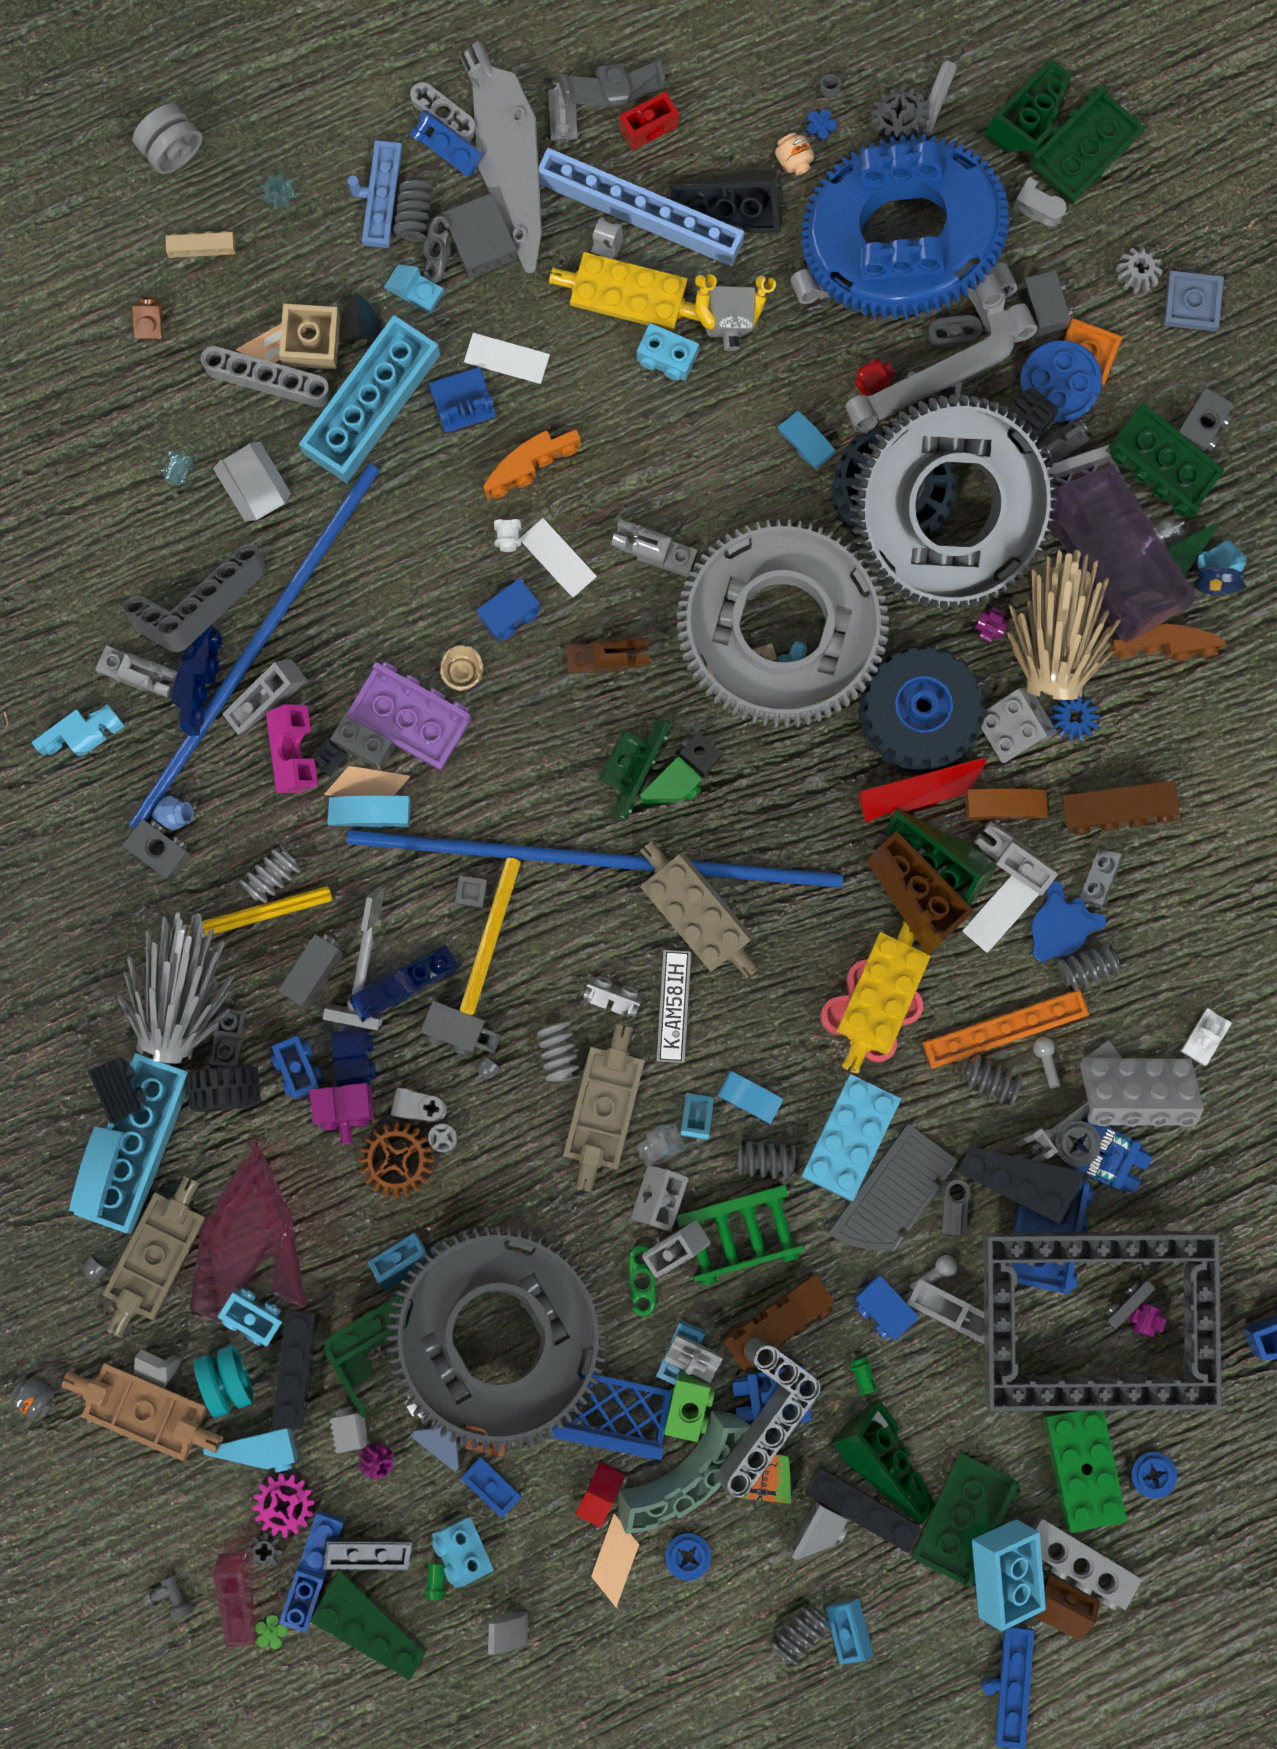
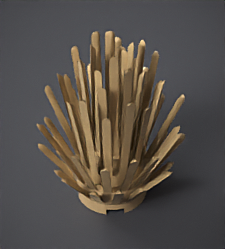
M1058 550L1056 567H1051V558L1047 555L1045 604L1042 577L1037 575L1036 571L1032 569V601L1028 600L1027 606L1033 646L1025 614L1020 613L1017 619L1014 606L1009 604L1026 661L1013 634L1009 632L1007 634L1013 646L1012 650L1028 679L1026 688L1028 693L1040 696L1042 691L1045 694L1053 695V699L1075 700L1078 699V696L1082 697L1083 686L1115 652L1110 650L1105 657L1101 658L1110 646V642H1107L1122 619L1116 620L1112 627H1108L1091 653L1109 615V610L1103 613L1091 637L1109 578L1104 580L1103 585L1101 582L1096 584L1086 616L1098 560L1093 563L1090 574L1087 571L1088 554L1084 556L1082 569L1080 570L1078 569L1080 561L1079 550H1075L1073 555L1070 553L1066 554L1065 563L1062 565V552Z

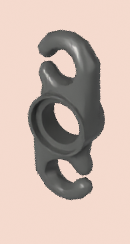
M443 215L436 216L430 222L427 239L423 246V253L427 259L425 268L429 269L431 266H434L436 271L434 277H431L428 271H424L423 276L433 283H438L443 278L451 250L450 244L447 241L449 231L445 230L443 233L438 231L440 222L446 228L451 226L449 219ZM438 242L441 246V252L439 256L435 257L433 246Z

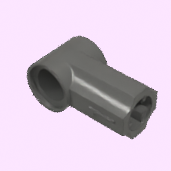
M956 1178L948 1179L944 1182L941 1189L943 1196L941 1233L966 1235L968 1199L971 1194L970 1187L963 1180ZM954 1184H959L962 1187L963 1192L958 1199H952L949 1194V1190Z

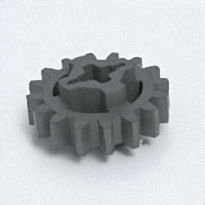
M901 87L900 93H896L894 89H891L890 96L882 94V102L875 101V110L871 111L873 128L877 130L879 137L885 135L886 142L890 141L891 136L896 139V142L900 141L901 135H904L906 140H910L912 134L919 137V129L927 128L926 121L930 120L928 102L924 101L923 94L916 96L915 89H911L909 93H905L904 87Z

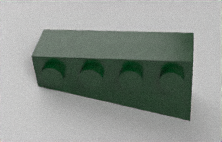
M339 1569L310 1620V1623L409 1681L427 1651V1648L402 1623H399L389 1613V1610L380 1604L361 1583L353 1578L347 1569Z

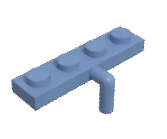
M375 140L369 187H361L356 176L348 178L351 195L367 198L362 236L363 246L390 247L402 143Z

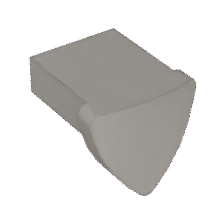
M141 1349L135 1357L133 1374L165 1388L177 1371L182 1358L172 1355L165 1361Z

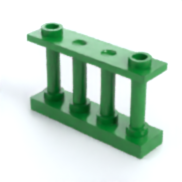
M785 1185L676 1216L679 1227L687 1226L693 1221H697L702 1227V1220L712 1218L713 1223L717 1224L728 1262L727 1267L712 1271L705 1248L696 1255L701 1274L693 1276L694 1282L701 1281V1285L704 1286L718 1282L717 1276L781 1257L783 1263L800 1258L798 1253L804 1251L803 1245L793 1247L781 1205L784 1203L782 1197L788 1196ZM765 1202L767 1207L771 1208L783 1251L766 1255L754 1211H757L755 1205ZM739 1210L740 1215L744 1216L755 1254V1259L739 1263L727 1219H730L728 1213Z

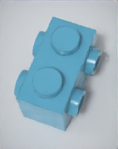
M649 323L637 349V361L646 369H658L664 372L665 376L672 380L678 381L681 379L686 381L699 353V343Z
M235 1287L220 1311L218 1318L229 1329L234 1331L238 1329L247 1334L245 1337L254 1344L261 1345L262 1343L267 1346L282 1323L284 1316L280 1314L281 1310L269 1302H266L264 1305L255 1299L257 1297L256 1294L244 1287L239 1290Z
M471 1517L460 1519L432 1533L434 1539L433 1548L436 1554L442 1557L446 1566L444 1568L445 1576L455 1588L466 1586L494 1571Z

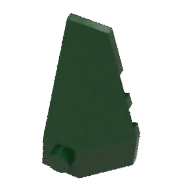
M900 809L895 810L885 829L889 837L897 831L969 906L986 887L998 866L977 849Z
M880 1399L875 1400L842 1427L832 1444L852 1469L919 1525L923 1524L934 1503L920 1473L914 1472L908 1459L911 1453L908 1446L903 1447L896 1432L900 1429L895 1419Z

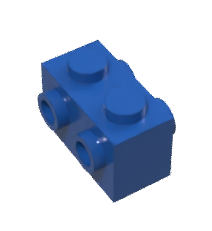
M297 1035L271 1046L274 1052L271 1058L276 1070H281L285 1078L281 1082L287 1096L292 1095L293 1099L299 1100L310 1095V1090L322 1088L321 1082L325 1080L319 1066L314 1067L310 1057L314 1053L308 1040L303 1041Z

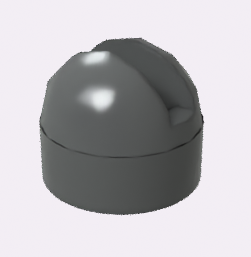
M835 74L824 75L820 80L822 95L826 98L836 97L841 90V79Z
M483 1055L477 1065L479 1075L485 1079L495 1077L502 1069L486 1055Z
M90 1255L83 1268L86 1277L92 1280L99 1279L109 1269L102 1260L94 1255Z

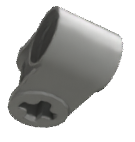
M396 1088L391 1116L432 1123L440 1122L445 1118L447 1107L438 1097L421 1094V1092ZM433 1102H435V1106L439 1107V1112H434L431 1117V1113L426 1111L427 1106H432Z

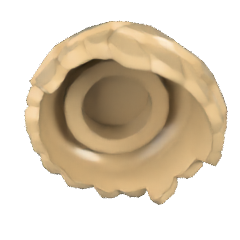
M461 644L450 648L441 661V678L453 690L463 691L472 688L482 678L483 662L481 656L471 646Z

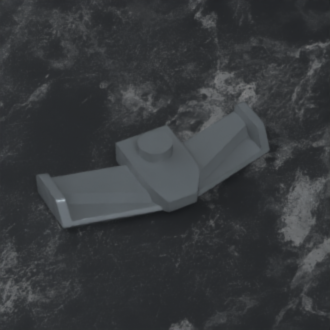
M660 59L627 74L625 73L623 63L598 67L595 71L597 78L567 76L565 74H559L558 76L565 103L605 106L611 109L624 107L627 103L662 89L665 81Z

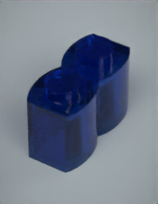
M366 1029L331 1033L337 1087L363 1083L372 1086L373 1079H377L376 1063H371L370 1051H374L373 1035H368Z

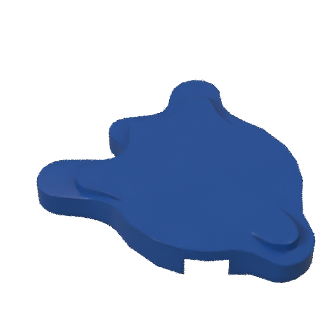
M1053 881L1046 890L1044 906L1036 913L1031 923L1034 945L1033 957L1039 962H1045L1050 958L1071 955L1083 945L1089 933L1105 927L1106 918L1101 914L1088 912L1084 901L1079 900V898H1075L1071 903H1067L1064 898L1062 885L1059 882Z

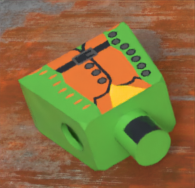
M755 1452L749 1455L748 1460L754 1457ZM776 1453L751 1490L739 1498L791 1504L788 1454Z

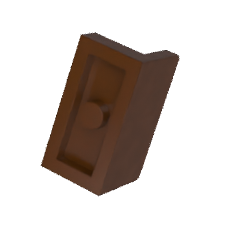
M1049 1574L1044 1581L1046 1610L1033 1617L1081 1641L1096 1623L1101 1602Z

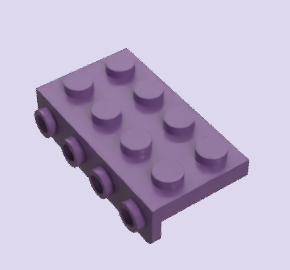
M375 662L372 666L373 671L346 714V717L389 739L395 746L442 771L471 722V716L467 713L469 709L456 701L453 704L444 700L445 696L433 688L428 691L420 687L421 682L410 675L404 678L396 673L397 669L386 662H383L382 665Z

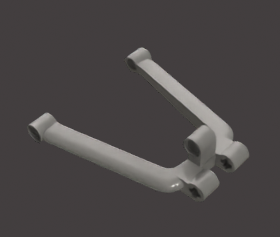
M967 262L958 272H956V276L958 277V279L973 264ZM997 263L996 267H991V275L984 274V283L976 281V290L968 289V296L977 309L988 338L874 395H859L850 399L845 407L855 431L860 433L867 432L873 429L878 421L892 416L1001 362L1012 352L1014 343L1029 339L1036 333L1037 326L1025 304L1014 305L1005 311L1003 309L1005 298L1010 297L1017 290V284L1006 263ZM809 269L800 270L791 277L792 287L800 303L809 304L818 298L829 297L827 292H823L821 285L817 284L815 277L812 276ZM839 272L830 273L832 280L834 277H837L848 287L851 288L853 285L852 282L844 278Z

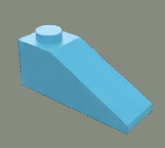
M281 1428L217 1444L220 1446L217 1453H212V1451L205 1448L203 1449L204 1455L263 1469L274 1468L275 1472L291 1469V1463L298 1460L292 1429Z

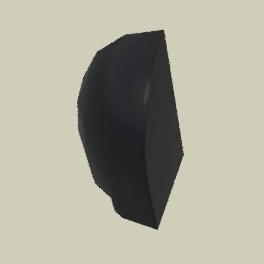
M358 294L353 295L344 307L340 325L341 343L354 345V340L367 339V343H372L379 335L378 322L374 310Z

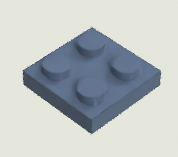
M1170 271L1168 274L1163 326L1217 332L1220 324L1224 277Z

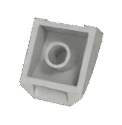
M260 441L249 443L239 451L220 460L213 468L244 521L260 519L284 505L291 495Z

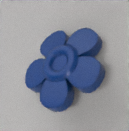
M822 110L820 117L817 112L812 111L808 115L810 124L807 125L806 129L810 135H815L818 132V138L823 140L828 138L829 131L836 130L837 122L830 119L831 112L829 110Z

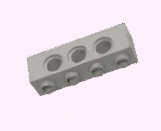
M1037 1516L1031 1527L1040 1533L1042 1560L1052 1565L1050 1571L1064 1580L1067 1575L1077 1581L1075 1586L1089 1595L1092 1591L1102 1596L1100 1602L1111 1609L1116 1610L1117 1606L1126 1610L1142 1579ZM1056 1542L1060 1543L1061 1553L1057 1557H1050L1048 1554L1049 1546ZM1078 1558H1085L1086 1568L1082 1572H1075L1073 1569V1564ZM1104 1573H1109L1111 1575V1583L1107 1587L1101 1588L1098 1584L1099 1577Z

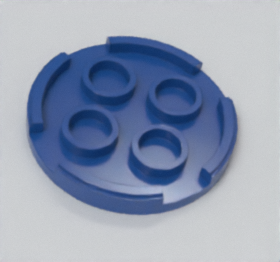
M1051 341L1034 350L1025 361L1020 374V392L1022 394L1025 390L1034 387L1058 407L1057 415L1052 422H1070L1087 413L1096 402L1101 389L1102 375L1100 366L1093 354L1084 346L1069 341Z

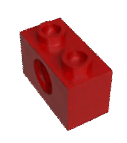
M666 91L619 115V130L632 151L676 129L679 124V113Z

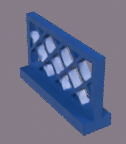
M577 1371L579 1378H585L586 1375L581 1374V1371ZM593 1374L592 1377L598 1380V1382L606 1384L611 1394L599 1402L594 1394L589 1395L595 1404L583 1413L580 1411L577 1414L578 1417L569 1423L561 1421L564 1426L562 1430L558 1429L555 1425L552 1426L553 1436H549L546 1433V1437L653 1460H662L664 1450L662 1443L672 1391ZM589 1384L588 1388H591L594 1384ZM612 1385L620 1386V1388L614 1390ZM625 1388L632 1389L638 1398L637 1401L628 1407L624 1406L617 1395ZM639 1391L648 1393L642 1396ZM652 1394L662 1395L664 1397L661 1409L652 1413L645 1399ZM614 1397L622 1411L609 1419L601 1405ZM641 1403L649 1417L636 1425L628 1411ZM597 1408L605 1423L598 1428H592L586 1421L585 1416ZM660 1414V1418H659V1422H658L655 1417ZM622 1415L626 1416L633 1427L625 1434L618 1433L612 1424L613 1421ZM581 1420L584 1426L575 1423ZM651 1420L657 1428L655 1441L645 1439L639 1429ZM608 1426L612 1432L602 1429ZM633 1432H636V1434L638 1435V1437L629 1436V1435L632 1434Z

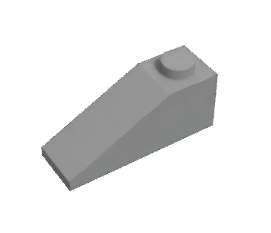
M292 659L274 662L223 713V716L236 733L241 735L264 718L266 712L277 708L290 698L307 679Z

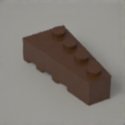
M897 831L867 859V863L927 956L974 912Z

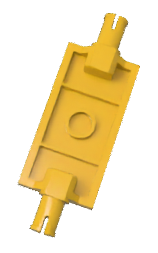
M586 252L583 253L579 271H576V273L556 267L552 268L551 272L553 273L550 274L549 284L572 289L570 306L644 325L651 323L674 332L677 320L681 319V317L700 321L695 315L696 303L688 302L684 298L688 278Z
M906 921L903 922L897 940L882 932L878 934L836 1030L847 1036L850 1040L851 1047L842 1064V1067L848 1070L849 1066L851 1067L853 1063L850 1072L859 1073L866 1053L871 1050L879 1051L885 1055L890 1053L931 957L912 947L916 937Z

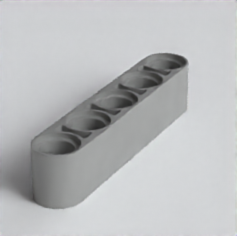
M216 346L207 347L201 354V362L207 374L215 379L314 407H324L331 400L332 394L325 378L319 375ZM215 358L221 359L220 364L217 366H209L211 360ZM237 367H247L245 372L241 374L235 373ZM265 373L273 374L272 378L268 381L260 380L261 376ZM291 380L299 382L295 388H287L286 385ZM320 387L324 389L321 395L314 396L311 394L315 388Z

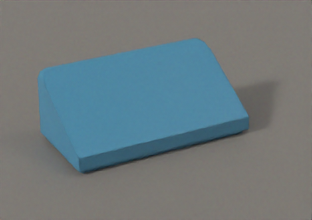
M414 1232L367 1263L380 1286L385 1291H388L401 1283L402 1280L407 1279L408 1275L406 1273L408 1271L418 1272L414 1263L419 1262L424 1265L425 1262L422 1255L427 1254L430 1256L417 1233Z
M853 1599L825 1607L828 1621L832 1627L831 1632L839 1664L862 1662L872 1657L873 1650L860 1600Z

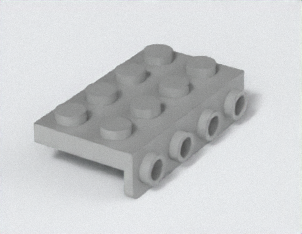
M1082 1058L1080 1067L1090 1107L1087 1117L1090 1125H1154L1157 1127L1181 1125L1188 1127L1198 1123L1204 1107L1191 1059Z

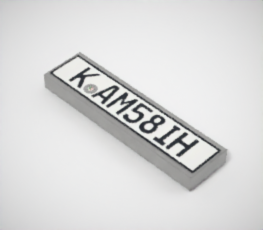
M663 950L657 1062H685L691 952Z

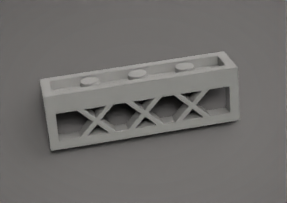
M1109 445L1052 464L1053 467L1047 470V473L1054 474L1056 477L1049 480V483L1054 481L1064 487L1060 494L1055 495L1058 499L1052 500L1051 504L1122 480L1118 465L1111 459V455L1106 452ZM1109 463L1113 476L1102 478L1095 474L1098 466ZM1081 473L1089 477L1085 486L1078 487L1069 483L1072 475Z

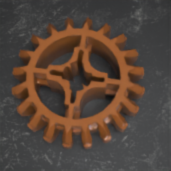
M395 1122L394 1131H391L390 1126L386 1123L383 1124L384 1134H381L378 1129L373 1130L377 1137L375 1141L368 1136L365 1138L366 1142L371 1144L370 1149L367 1147L360 1148V1151L368 1153L367 1158L361 1157L358 1159L359 1163H367L368 1167L362 1168L360 1173L367 1174L370 1172L371 1176L366 1178L365 1183L370 1184L375 1180L377 1183L374 1185L373 1191L378 1192L383 1186L384 1197H388L391 1189H393L394 1198L400 1197L401 1189H403L405 1196L409 1197L411 1196L410 1186L416 1192H419L421 1188L416 1182L418 1180L425 1184L429 1182L422 1175L424 1171L430 1174L434 1171L432 1168L426 1167L427 1162H435L434 1157H426V1153L432 1152L434 1149L431 1146L423 1147V1144L428 1141L427 1136L422 1137L420 1140L417 1139L421 1133L419 1128H416L410 1134L411 1124L406 1123L403 1131H400V1123ZM405 1137L413 1143L404 1149L396 1150L387 1139ZM381 1145L386 1154V1159L380 1168L376 1170L374 1159L376 1151ZM418 1150L420 1162L413 1176L408 1167V1160ZM391 1152L396 1155L405 1154L403 1156L404 1160H401L403 1161L402 1167L404 1170L398 1165L389 1166L390 1160H393L391 1159ZM397 1170L406 1179V1182L391 1184L381 1177L386 1173Z

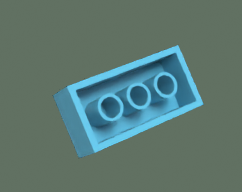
M848 1075L800 1177L850 1202L853 1201L901 1098L856 1076Z

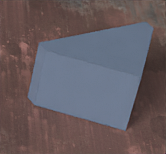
M439 1426L434 1431H431L430 1427L416 1429L411 1434L413 1439L456 1472L461 1465L458 1438L455 1442H450V1432L444 1437H440L442 1428Z

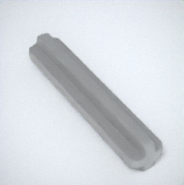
M951 61L942 63L927 100L930 120L926 121V129H919V132L925 134V136L932 132L957 70V65Z

